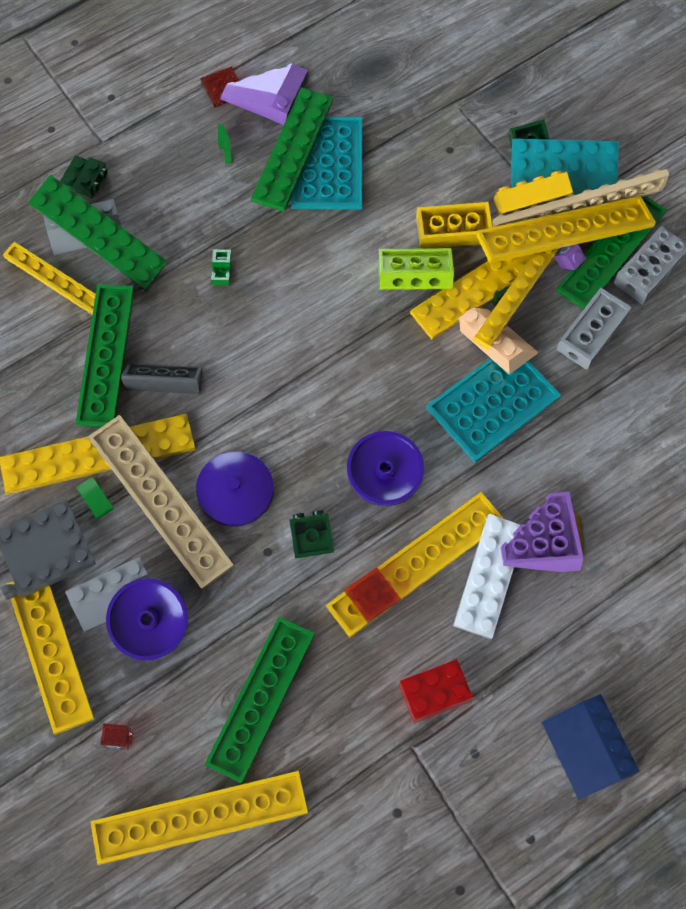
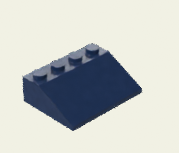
M601 694L541 722L578 800L640 772Z

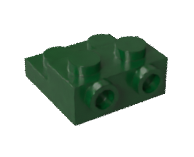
M75 155L60 182L72 191L92 198L94 193L98 192L102 179L106 178L108 169L105 162L91 157L87 160Z
M323 510L312 511L310 516H304V513L293 514V518L289 519L295 559L334 553L328 513H324Z

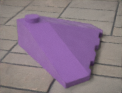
M290 64L281 69H273L258 76L254 75L235 83L231 82L226 85L221 99L284 125L308 70Z
M550 493L545 498V504L542 507L538 506L529 515L530 520L525 525L521 524L513 533L514 538L509 543L505 542L501 546L503 566L556 572L581 570L584 557L570 493Z

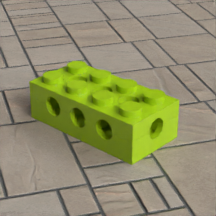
M451 248L379 249V289H453L454 267Z

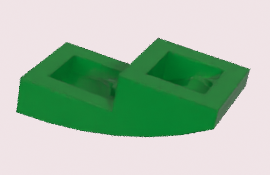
M218 124L219 149H224L225 163H232L229 136L224 126Z
M213 249L211 285H230L231 250Z
M93 477L76 487L97 520L114 510Z

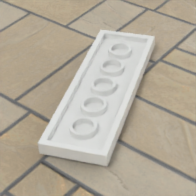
M488 514L453 624L454 627L488 639L493 638L514 567L503 566L500 548L505 542L509 543L514 538L513 533L520 524Z

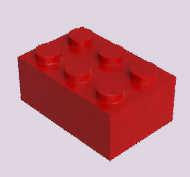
M457 659L405 678L399 682V688L414 724L470 703L473 699Z

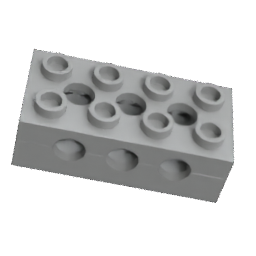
M661 226L618 272L614 284L643 305L685 259L686 243Z
M600 288L560 339L556 350L588 370L627 319L632 307Z

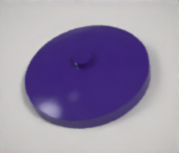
M378 431L368 434L354 445L347 461V476L351 487L363 500L378 506L398 505L411 498L419 489L424 476V460L418 447L406 436L392 431Z
M227 452L216 456L203 467L196 484L197 499L203 512L213 521L231 527L244 526L259 519L269 508L274 493L273 479L267 466L257 457L244 452Z
M139 579L123 586L111 599L106 614L107 632L113 644L123 654L137 660H154L171 653L181 643L188 626L187 607L181 595L171 585L156 579Z

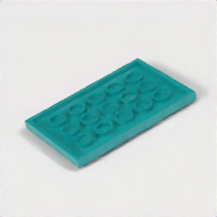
M326 117L292 194L291 209L362 210V117Z
M512 139L511 188L516 187V184L522 181L527 183L533 182V179L539 176H544V178L550 177L552 173L557 171L568 173L573 190L572 194L574 195L581 194L588 189H599V187L605 184H616L618 182L619 141Z
M490 358L426 405V409L469 458L476 463L559 400L561 395L529 360L509 375Z

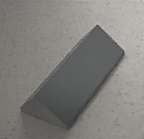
M128 363L121 375L125 390L200 394L202 367Z

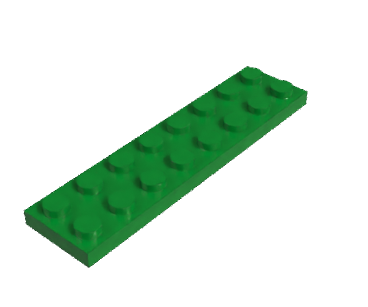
M300 88L253 192L251 202L285 212L333 103L332 96Z
M51 174L28 202L30 206L145 291L168 263L166 259Z
M644 196L642 199L656 222L655 227L666 214L667 209ZM654 227L596 240L584 254L586 259L575 270L569 272L556 288V292L584 310L600 288L604 289Z
M97 284L75 423L77 426L101 428L116 418L135 292L134 286Z
M278 616L204 764L206 767L243 784L315 633Z

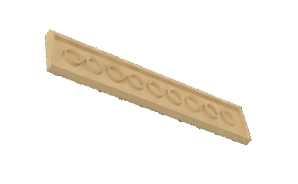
M657 169L644 176L640 174L630 180L623 179L616 184L602 185L599 189H588L581 194H571L561 200L553 199L547 204H536L529 209H519L509 215L502 214L493 219L492 227L663 191L669 173L667 169Z
M120 415L88 436L91 443L202 590L234 567L233 563Z

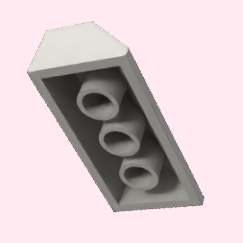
M114 199L91 204L121 226ZM43 216L54 257L88 249L47 217Z
M140 557L65 591L85 633L106 623L109 603L118 590L132 581L150 579Z

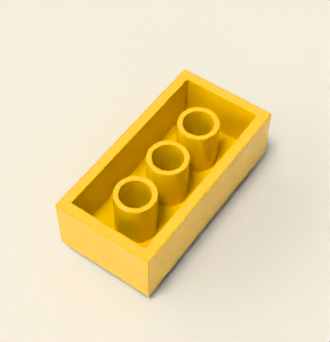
M557 171L547 178H544V176L536 177L530 183L526 181L519 182L513 188H509V186L498 189L499 192L496 193L493 201L498 216L502 214L509 215L516 210H526L536 204H547L553 199H564L566 196L571 195L573 190L568 173Z
M488 202L417 207L416 224L420 249L481 245L476 236L477 231L492 228Z

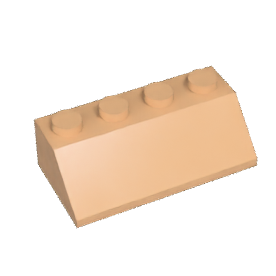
M472 308L459 317L460 331L509 375L538 354V351L507 325L490 350L473 341L474 336L491 314V311L488 309Z

